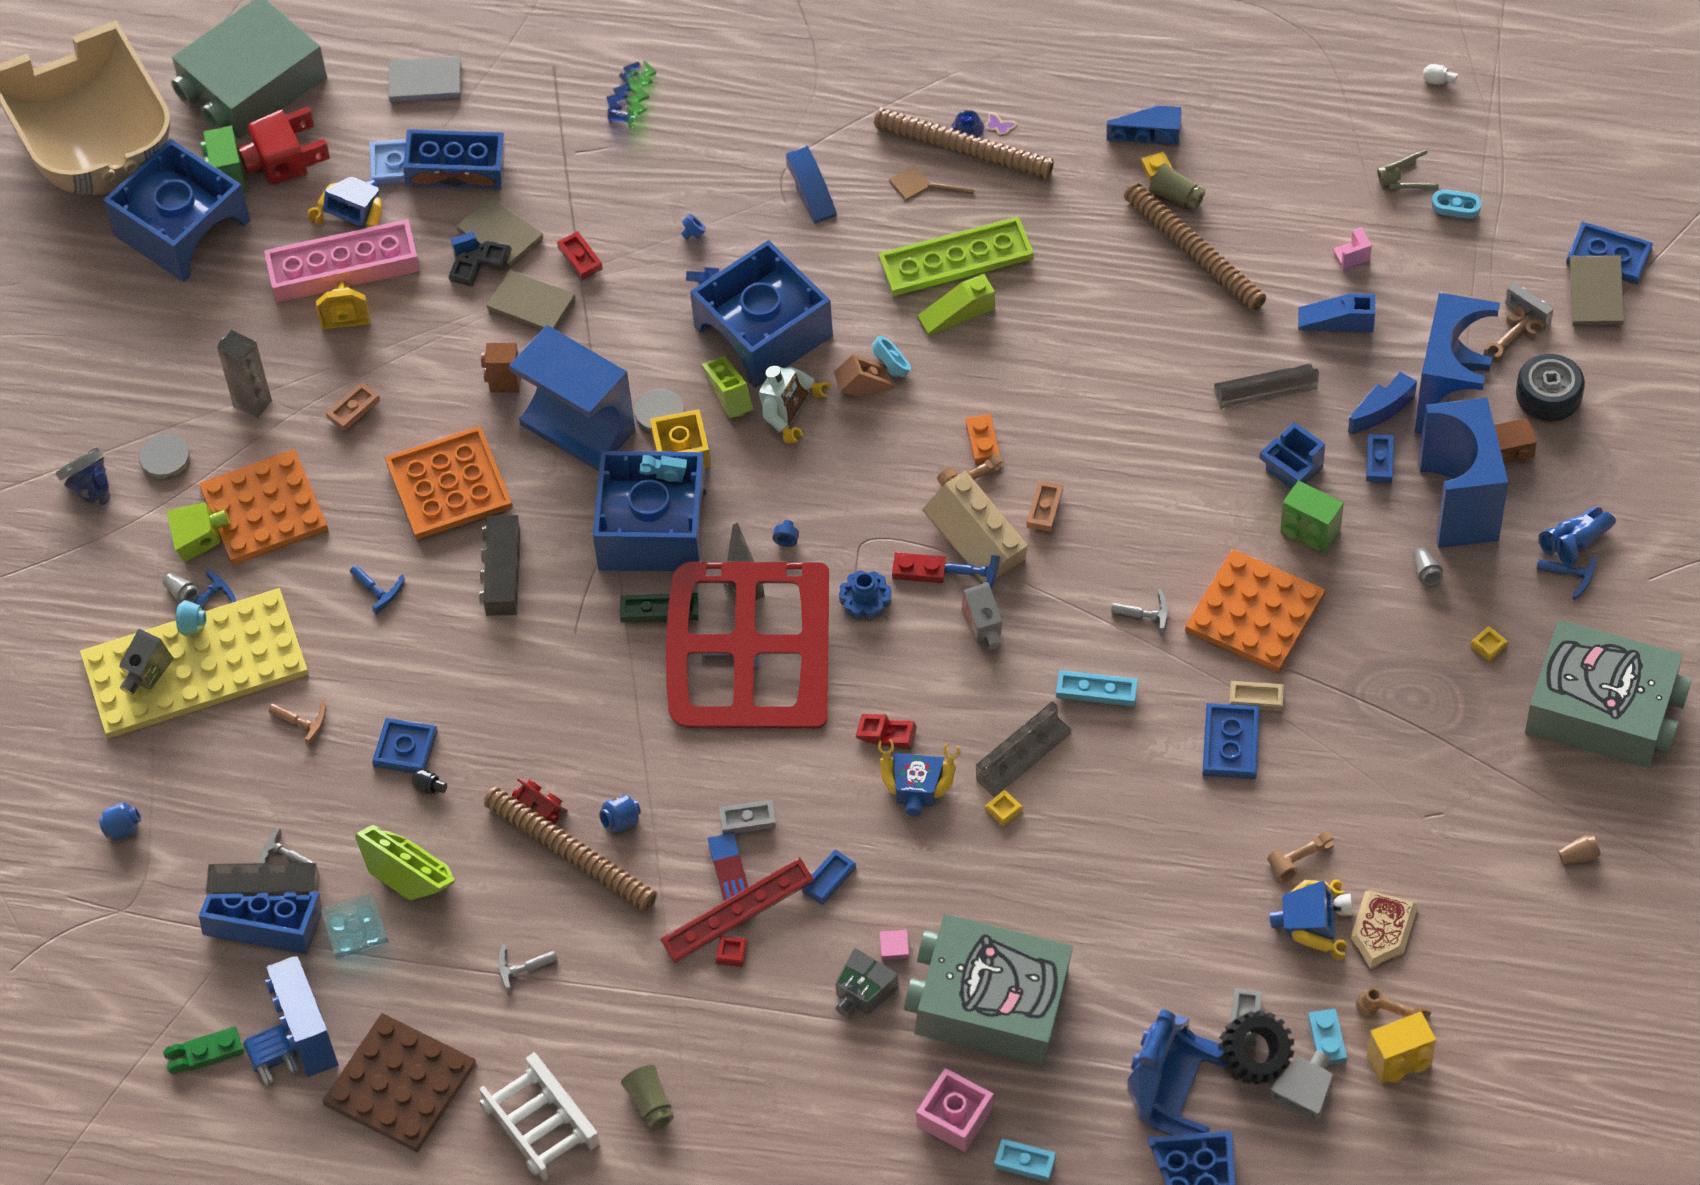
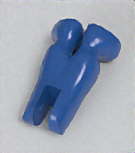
M1592 507L1577 517L1560 522L1557 527L1548 528L1541 532L1538 537L1540 547L1549 555L1557 552L1560 560L1567 566H1571L1578 561V549L1583 550L1587 548L1597 538L1606 533L1615 525L1616 518L1609 512L1603 513L1601 507Z

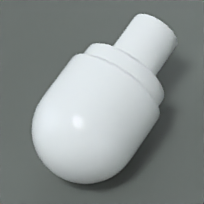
M1434 64L1427 66L1423 72L1424 79L1428 83L1445 85L1446 82L1456 83L1458 74L1448 72V68Z

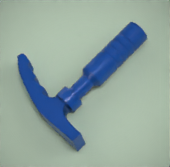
M991 555L989 567L982 566L977 568L974 565L946 563L945 572L963 575L980 574V576L987 577L985 583L988 582L992 589L997 576L1000 556Z
M1596 557L1591 558V562L1586 569L1579 566L1578 568L1569 567L1563 563L1538 559L1536 569L1565 575L1571 573L1576 574L1577 577H1583L1581 585L1573 593V600H1576L1585 591L1592 579Z
M354 565L350 569V573L368 590H372L375 593V597L379 600L372 606L375 614L385 608L396 597L405 580L404 575H401L395 586L390 589V592L386 593L383 589H379L376 583L360 567Z
M208 569L206 576L213 583L193 603L203 608L208 602L209 597L212 594H216L219 590H223V593L228 596L231 603L236 602L233 592L225 581Z

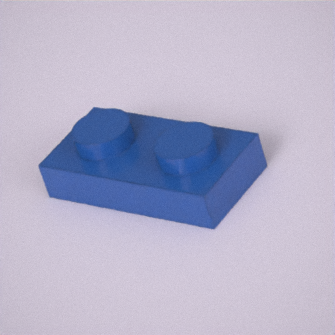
M1368 434L1366 482L1392 483L1394 435Z

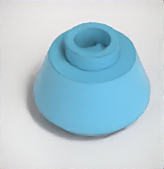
M187 600L178 605L176 626L178 632L183 636L198 632L202 626L206 625V611H202L200 605Z

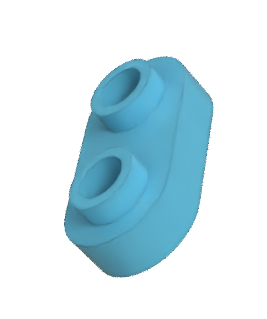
M1439 190L1432 197V209L1440 215L1472 219L1477 217L1481 211V200L1475 194Z
M878 336L872 344L874 355L884 362L889 374L896 378L905 377L911 370V365L890 340L883 336Z

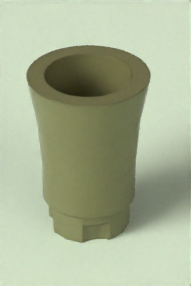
M1166 163L1160 166L1149 187L1151 194L1165 198L1184 208L1187 207L1192 211H1195L1200 206L1206 192L1205 189L1182 176Z
M655 1065L639 1067L622 1079V1087L629 1094L643 1120L647 1121L651 1130L662 1128L671 1122L674 1114L671 1111V1105L665 1095Z

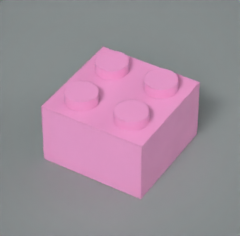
M945 1068L916 1111L917 1127L966 1152L994 1109L993 1093Z

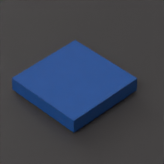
M386 718L372 760L373 767L408 773L426 770L438 731L437 726Z

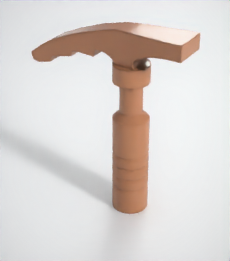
M321 701L319 714L315 722L305 721L299 718V715L276 704L270 706L269 713L293 725L298 724L304 730L309 731L305 742L306 745L310 746L323 725L326 705L325 701Z

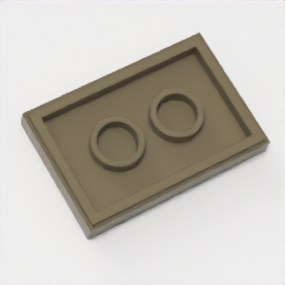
M491 197L457 225V231L462 235L474 231L478 246L487 240L510 245L512 250L505 265L508 268H511L543 240V233Z
M1621 255L1570 256L1572 326L1623 325Z
M509 270L488 302L487 310L540 331L546 325L556 330L576 298L572 292Z

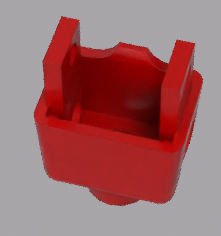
M309 107L287 115L281 109L248 125L250 143L238 147V153L247 174L262 169L267 181L270 184H277L306 175L307 167L330 159L325 139L300 147L295 136L299 132L315 127Z

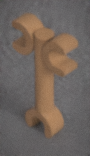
M1516 306L1514 314L1518 317H1514L1509 313L1506 317V322L1514 327L1497 343H1487L1483 354L1486 356L1489 352H1496L1494 362H1499L1502 359L1503 350L1524 330L1525 335L1529 339L1534 340L1536 332L1532 329L1542 332L1544 330V323L1541 320L1532 319L1528 315L1525 316L1524 309Z

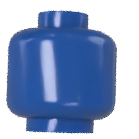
M623 794L605 801L599 812V817L605 829L613 833H620L637 825L641 809L636 800H632L629 796Z
M126 802L104 809L102 817L99 818L103 834L114 841L136 834L138 823L141 822L138 809L136 807L132 808Z

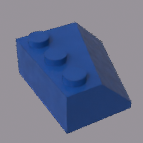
M1232 1131L1147 1138L1166 1185H1237L1235 1145Z

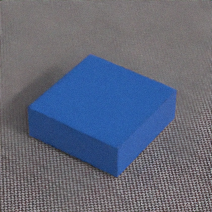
M474 231L451 238L455 259L464 252L468 253L478 248Z

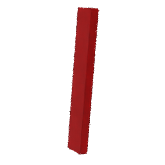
M799 857L660 938V942L675 964L716 940L720 935L728 933L813 883L814 878Z

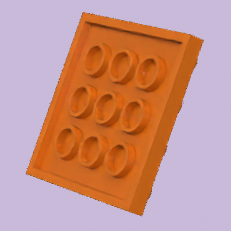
M481 426L385 457L386 464L416 540L513 509L512 501Z
M295 449L199 483L205 501L213 513L226 510L231 523L218 528V531L232 565L329 531Z
M1232 549L1187 622L1185 632L1279 673L1324 598L1326 589Z

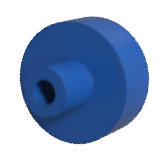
M688 214L682 220L685 229L681 232V235L687 240L692 235L700 238L707 231L704 224L692 214Z
M785 520L783 524L775 526L772 539L780 546L792 547L798 542L799 531L793 526L794 523L792 521Z

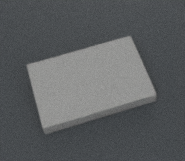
M460 56L389 60V102L461 98Z

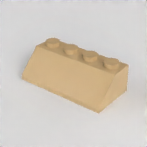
M966 470L945 483L923 508L926 516L967 565H974L977 568L982 566L989 567L991 555L1000 556L996 576L998 578L1026 559L1027 543ZM975 574L983 584L987 581V577Z

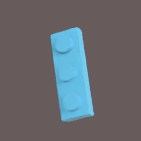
M1059 670L1056 698L1135 707L1138 679Z

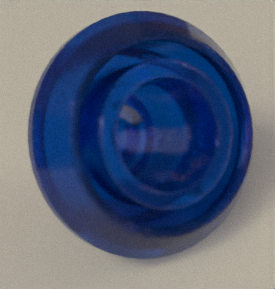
M964 110L958 113L951 128L955 132L959 130L962 134L968 133L969 136L975 135L978 138L984 132V123L975 111Z

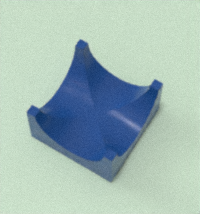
M1439 292L1422 369L1414 433L1422 434L1426 405L1449 402L1447 395L1458 390H1483L1485 376L1472 371H1490L1492 357L1472 351L1458 337L1475 321L1485 317H1498L1499 302Z

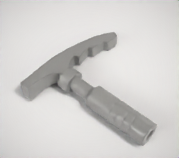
M1158 589L1160 611L1153 610L1150 612L1140 607L1118 603L1112 604L1111 613L1136 618L1147 617L1151 618L1152 621L1158 620L1160 622L1159 634H1164L1167 621V604L1161 589Z
M276 827L262 850L259 861L260 875L263 876L265 873L266 861L270 857L269 854L271 852L282 854L294 864L311 873L314 872L317 863L293 850L289 851L283 848L282 844L277 843L282 833L280 828Z
M503 944L499 954V969L507 994L512 992L509 982L511 977H517L519 973L524 971L530 972L558 961L555 952L552 951L525 961L523 965L516 968L515 966L507 968L505 961L507 949L506 945Z

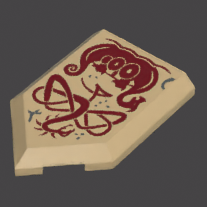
M1371 890L1365 891L1352 931L1351 941L1362 954L1364 962L1370 970L1390 958H1396L1404 954L1418 909L1414 902Z

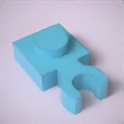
M643 455L639 473L644 475L656 474L657 479H663L668 482H682L687 460L661 456V459L658 460L652 456Z

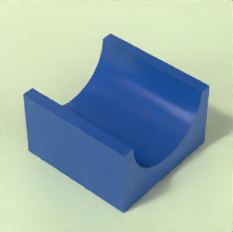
M172 139L168 140L103 199L114 236L183 282L190 277V263L197 244L214 224L228 217L242 226L251 221L241 184Z
M770 240L762 243L690 291L694 327L701 333L710 326H713L725 336L740 357L746 369L749 383L754 388L766 381V370L769 367H788L833 336L831 300Z
M546 325L509 365L510 372L537 387L529 406L519 418L520 425L599 471L601 451H618L636 431L627 371L554 328Z
M1488 398L1426 405L1418 461L1420 472L1438 473L1452 479L1444 481L1436 535L1437 547L1444 548L1499 541L1509 482Z
M601 451L593 529L598 570L676 571L684 563L701 562L702 495H707L703 452ZM643 455H649L658 460L661 459V456L687 460L682 482H668L663 479H657L656 474L644 475L639 473Z

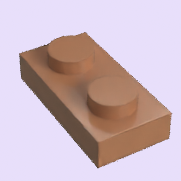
M361 382L326 412L327 419L345 432L380 402V397Z
M1038 480L1027 518V528L1052 532L1063 494V485Z

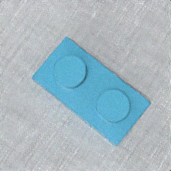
M1336 1009L1308 1012V1021L1315 1052L1320 1051L1328 1055L1331 1059L1328 1065L1346 1063L1347 1055Z
M1001 1139L994 1168L1049 1182L1056 1160V1153Z

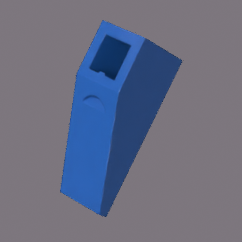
M1157 105L1108 120L1107 140L1179 145L1182 107Z
M1349 293L1298 307V330L1374 332L1375 294Z

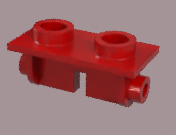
M517 779L522 786L513 791L512 796L514 799L519 800L521 804L523 803L527 808L531 809L537 803L538 806L534 812L546 818V821L549 820L555 824L560 818L558 814L560 809L565 812L568 811L561 806L563 800L550 792L548 796L540 792L542 787L529 779L526 783Z

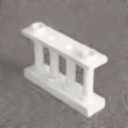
M534 1052L526 1057L528 1067L525 1070L526 1074L493 1096H491L485 1086L479 1088L482 1098L479 1103L487 1115L493 1114L528 1160L526 1165L534 1176L539 1174L545 1182L549 1179L545 1165L578 1143L581 1145L585 1143L590 1151L599 1146L600 1143L597 1131ZM538 1082L542 1088L541 1094L507 1116L499 1104L529 1084H536ZM546 1103H554L558 1108L556 1110L557 1114L524 1136L514 1126ZM562 1123L565 1125L569 1123L573 1127V1134L539 1157L530 1146Z

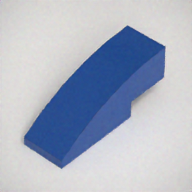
M805 146L786 153V165L796 183V190L814 224L836 217L837 212L810 148Z
M1399 372L1387 388L1377 383L1349 417L1348 432L1354 434L1367 430L1394 416L1415 397L1417 381Z

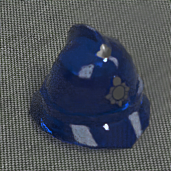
M104 457L68 477L64 483L65 487L71 489L73 494L76 493L85 502L99 505L107 504L110 499V492L104 466Z

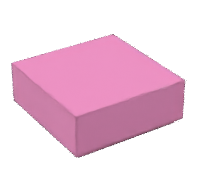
M907 930L880 932L882 961L909 959Z

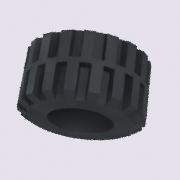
M1258 1010L1255 1013L1251 1011L1234 1019L1225 1027L1226 1031L1222 1032L1220 1039L1223 1041L1218 1044V1050L1223 1052L1219 1058L1221 1062L1225 1061L1227 1063V1066L1224 1067L1227 1073L1232 1071L1234 1079L1238 1080L1241 1078L1243 1079L1242 1083L1250 1084L1254 1082V1085L1281 1075L1284 1072L1283 1070L1289 1067L1291 1063L1289 1059L1294 1056V1051L1290 1050V1048L1295 1043L1294 1039H1289L1288 1035L1292 1032L1290 1028L1284 1029L1282 1025L1285 1022L1281 1018L1275 1020L1276 1015L1271 1012L1265 1014V1011ZM1247 1033H1257L1267 1042L1269 1054L1264 1063L1255 1062L1246 1054L1244 1039Z

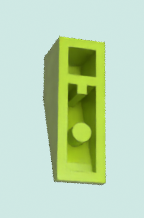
M985 274L979 275L960 283L918 314V320L927 335L930 336L995 310V291Z
M725 356L702 364V368L722 408L730 418L741 417L747 412L754 410L747 383Z

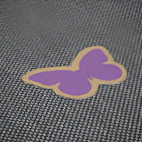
M993 112L989 113L988 122L986 123L987 129L996 130L1001 135L1008 133L1010 129L1017 126L1015 121H1002Z

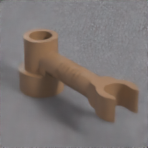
M997 453L986 460L984 464L967 473L975 480L987 473L997 472L1004 467L1002 464L1004 459ZM953 467L943 470L937 476V481L943 486L958 476Z
M1325 831L1316 837L1313 842L1286 855H1283L1280 850L1273 851L1267 860L1273 867V873L1279 882L1284 883L1291 880L1297 874L1298 870L1293 864L1294 862L1317 851L1330 850L1335 846L1332 842L1335 838L1330 831Z
M1376 987L1368 988L1356 1001L1357 1010L1365 1016L1375 1014L1380 1008L1403 1017H1408L1418 1012H1422L1426 1017L1432 1014V1011L1426 1007L1411 1008L1383 998L1381 991Z

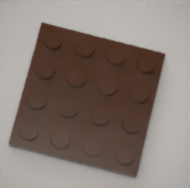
M381 1013L322 1101L324 1106L418 1153L476 1065V1060Z

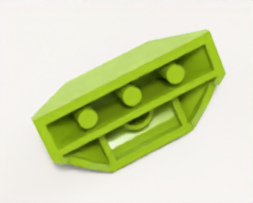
M375 825L356 833L355 839L368 872L381 883L397 891L402 897L414 900L438 893L454 884L455 878L452 876L448 865L407 838L392 832L381 831Z

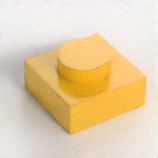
M1164 151L1141 158V166L1150 182H1152L1153 177L1162 164L1166 163L1172 168Z

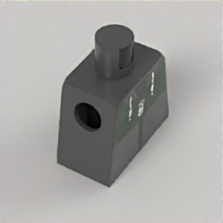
M138 629L120 662L119 667L126 675L120 686L122 691L133 696L139 685L146 689H152L174 658L161 638Z
M854 948L836 981V995L841 999L835 1007L836 1010L844 1017H849L855 1008L865 1014H870L899 987L898 973Z

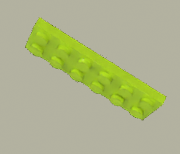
M1017 216L878 253V259L892 296H897L1033 260L1034 252L1021 220Z

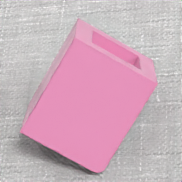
M1358 228L1352 230L1351 243L1334 248V254L1344 270L1370 261L1372 245L1363 229Z

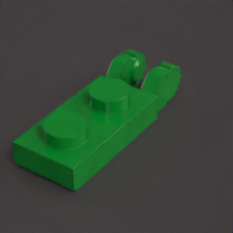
M236 1026L183 1042V1044H174L163 1050V1056L167 1060L187 1055L188 1058H180L168 1063L167 1070L169 1074L184 1072L190 1069L193 1071L244 1053Z

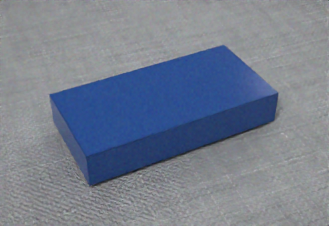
M835 849L812 874L814 882L804 887L802 892L821 905H824L856 869V863Z

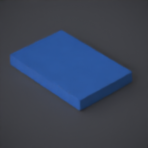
M1582 221L1568 253L1566 263L1570 264V256L1621 255L1622 280L1638 284L1652 250L1653 242Z
M1206 703L1202 776L1256 779L1260 706Z

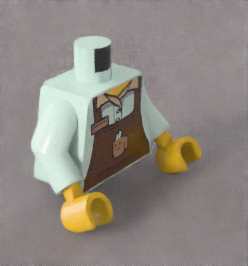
M771 366L766 370L767 379L759 390V397L763 408L762 415L766 422L778 432H783L785 443L794 444L798 442L796 438L803 436V432L798 427L791 429L788 427L810 394L809 388L812 389L814 397L823 398L827 397V395L822 393L821 388L829 390L831 385L827 382L816 383L814 378L793 367L781 368Z

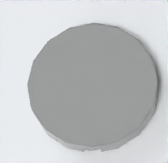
M654 389L639 397L635 404V417L638 425L644 431L652 433L650 419L685 412V407L681 397L675 392L667 389Z
M159 434L150 438L142 445L139 452V462L144 473L151 478L160 480L167 479V477L172 475L173 477L180 475L187 468L190 461L189 448L186 442L173 434Z
M95 447L89 450L87 454L79 456L62 466L55 474L61 481L102 457L103 453L99 447Z

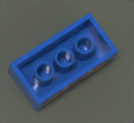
M407 129L403 163L405 185L502 189L505 156L504 132Z

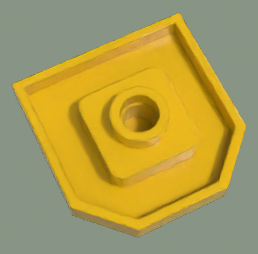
M343 280L339 281V285H336L335 289L326 292L316 301L322 330L371 324L366 296L350 289V285L344 284Z

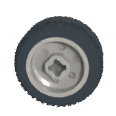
M1548 353L1532 357L1524 363L1518 374L1516 397L1519 405L1528 414L1546 421L1565 419V417L1567 418L1572 415L1582 402L1585 387L1584 375L1574 361L1563 355Z

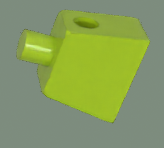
M203 502L167 511L174 548L184 562L190 561L218 545L221 541L218 528L231 523L226 510L214 514L210 507Z

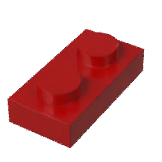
M578 231L557 241L558 249L581 280L603 269L602 262Z
M895 552L892 579L944 583L946 556Z

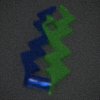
M643 61V66L647 71L641 73L635 70L640 67V62L623 67L625 72L620 73L619 77L626 84L614 88V95L606 96L609 106L607 116L609 123L612 124L613 120L627 122L628 126L632 127L634 117L646 112V107L640 102L649 99V95L641 87L653 83L649 77L656 74V70L646 61ZM637 75L638 79L633 80L632 77ZM632 91L635 95L628 97L625 92ZM626 99V102L630 105L626 107L628 113L617 111L622 109V106L617 102Z

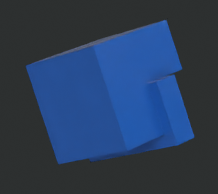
M1293 422L1281 433L1280 440L1276 437L1260 452L1259 459L1266 463V471L1292 489L1298 480L1306 484L1323 468L1325 443Z

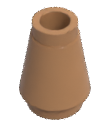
M1586 834L1558 850L1563 865L1595 860L1596 856L1601 855L1595 836H1587Z

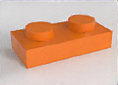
M991 414L966 418V427L975 464L984 463L991 456L999 453Z

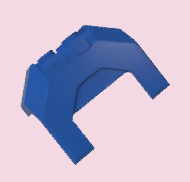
M1164 1009L1160 1010L1157 1020L1143 1034L1141 1046L1143 1047L1140 1054L1136 1053L1131 1064L1133 1072L1128 1077L1127 1091L1139 1119L1155 1130L1169 1135L1208 1133L1210 1127L1183 1118L1180 1112L1201 1062L1207 1061L1221 1067L1227 1066V1063L1225 1061L1221 1062L1219 1058L1223 1054L1221 1050H1218V1044L1220 1043L1195 1035L1189 1030V1018L1180 1015L1175 1016L1171 1011Z

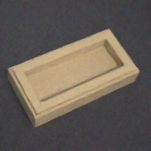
M1231 681L1229 704L1260 706L1259 710L1282 712L1284 685Z

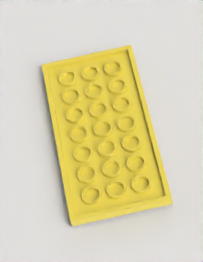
M280 588L206 611V625L202 626L200 631L187 636H183L178 632L176 621L144 630L161 638L174 659L152 689H146L139 685L133 696L120 689L126 675L119 666L135 634L81 650L82 659L107 739L309 675Z

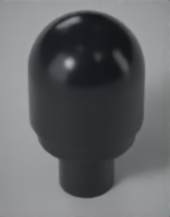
M426 770L416 771L411 780L415 789L428 794L435 791L445 793L448 787L447 783L439 781V776Z

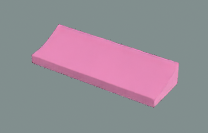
M408 219L264 250L276 303L332 291L336 285H339L341 280L344 281V284H349L351 287L420 272Z

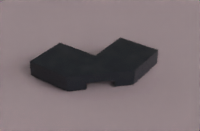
M487 240L479 244L480 247L468 253L464 252L458 255L449 274V280L473 286L481 265L504 270L512 250L510 245Z

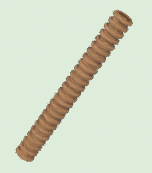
M882 107L875 115L874 126L876 129L881 127L883 131L887 129L890 133L895 131L897 135L909 136L910 139L916 138L917 141L923 140L926 144L930 142L933 146L936 144L940 148L944 146L946 150L951 148L953 152L958 150L960 154L965 152L966 156L972 155L973 158L979 157L980 160L993 161L996 165L1000 163L1003 167L1007 165L1010 169L1015 167L1016 171L1021 169L1023 173L1028 171L1030 175L1035 173L1037 177L1043 176L1046 180L1053 171L1054 161L1052 158L1047 160L1045 156L1032 155L1029 151L1025 153V150L1022 149L1018 151L1016 147L1011 149L1009 145L1006 147L1002 143L997 145L996 141L990 143L989 139L983 140L982 137L976 138L975 135L962 134L959 130L955 132L952 128L948 130L945 126L941 128L939 124L934 126L932 122L927 124L925 120L920 122L919 118L913 119L912 116L906 117L905 114L899 115L898 112L885 111Z
M1135 182L1126 189L1124 193L1126 201H1129L1152 224L1160 228L1161 232L1170 237V240L1175 242L1193 260H1196L1197 264L1201 265L1219 283H1222L1223 287L1227 288L1235 297H1238V300L1243 302L1249 310L1256 311L1263 306L1266 294L1261 292L1248 278H1245L1229 261L1224 260L1222 255H1219L1213 247L1209 246L1201 237H1198L1196 232H1193L1187 224L1183 223L1175 214H1172V211L1167 209L1165 205H1162V202L1157 200L1155 196H1152L1145 187H1142L1139 182Z
M496 786L486 794L484 798V806L486 808H490L492 812H496L498 816L503 817L510 824L516 825V828L522 829L524 833H529L530 837L535 838L538 842H542V845L548 846V849L555 851L557 855H561L569 863H574L575 867L580 868L584 873L587 872V875L594 877L602 885H607L608 889H613L614 893L620 894V897L626 898L629 903L633 902V905L639 907L641 911L649 910L655 903L657 898L655 890H650L649 886L644 885L641 881H637V878L631 877L628 872H624L616 864H611L610 860L604 859L602 855H598L596 851H592L584 843L578 842V839L572 838V835L565 833L563 829H559L551 821H546V818L540 816L537 812H533L531 808H527L525 804H521L519 800L514 799L507 792L501 791V788Z

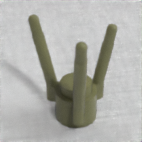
M1427 150L1377 168L1380 185L1382 187L1388 186L1389 190L1439 187L1437 183H1397V180H1401L1399 169L1416 163V159L1426 155Z

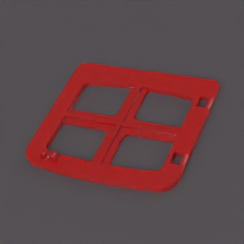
M688 562L676 569L672 576L666 634L668 711L676 724L686 728L817 729L827 723L828 566L822 562ZM706 569H722L721 576H706ZM787 569H802V576H787ZM735 583V629L732 633L691 634L688 632L690 604L693 588L696 584ZM758 583H792L798 586L802 616L801 633L759 634L755 630L756 585ZM689 654H730L734 657L732 705L694 706L691 704L687 670V656ZM799 654L801 656L800 684L797 702L793 706L754 705V659L757 655Z

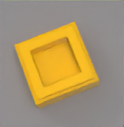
M1488 626L1471 641L1470 646L1491 662L1508 646V641Z
M1004 790L985 805V811L1004 827L1023 812V806Z

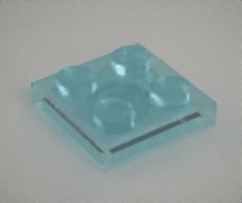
M373 893L321 909L336 959L388 943Z

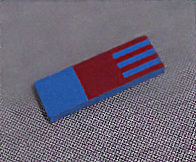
M733 832L707 838L723 901L748 888Z

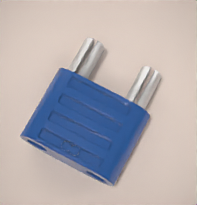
M277 1025L255 1034L243 1042L254 1070L260 1072L265 1085H269L264 1071L270 1083H273L274 1080L269 1069L286 1062L290 1073L295 1074L289 1061L290 1059L296 1073L299 1071L294 1058L296 1052L291 1050L287 1039L288 1034L284 1031L282 1025Z

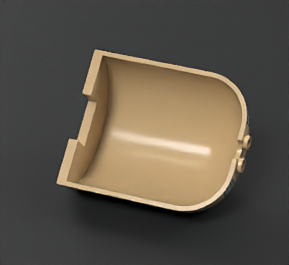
M117 21L73 36L74 54L34 69L28 54L0 63L1 107L37 170L50 183L70 193L89 196L111 193L168 141L170 131L168 107Z

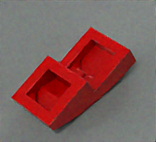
M862 714L856 738L877 745L881 740V746L891 747L890 740H892L894 748L911 749L917 726L914 721L889 720L886 714Z

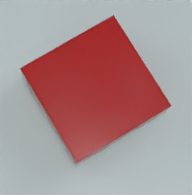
M720 935L716 964L743 967L748 945L747 939Z

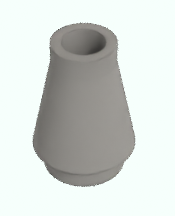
M1422 547L1415 550L1413 556L1416 562L1418 579L1427 586L1439 583L1443 577V568L1432 557L1427 548Z
M169 573L164 577L163 585L171 592L179 604L184 600L193 603L199 597V589L196 583L176 576L173 573Z

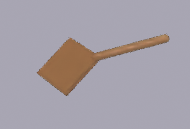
M915 165L889 179L905 200L930 187L974 193L975 191L973 188L929 182Z

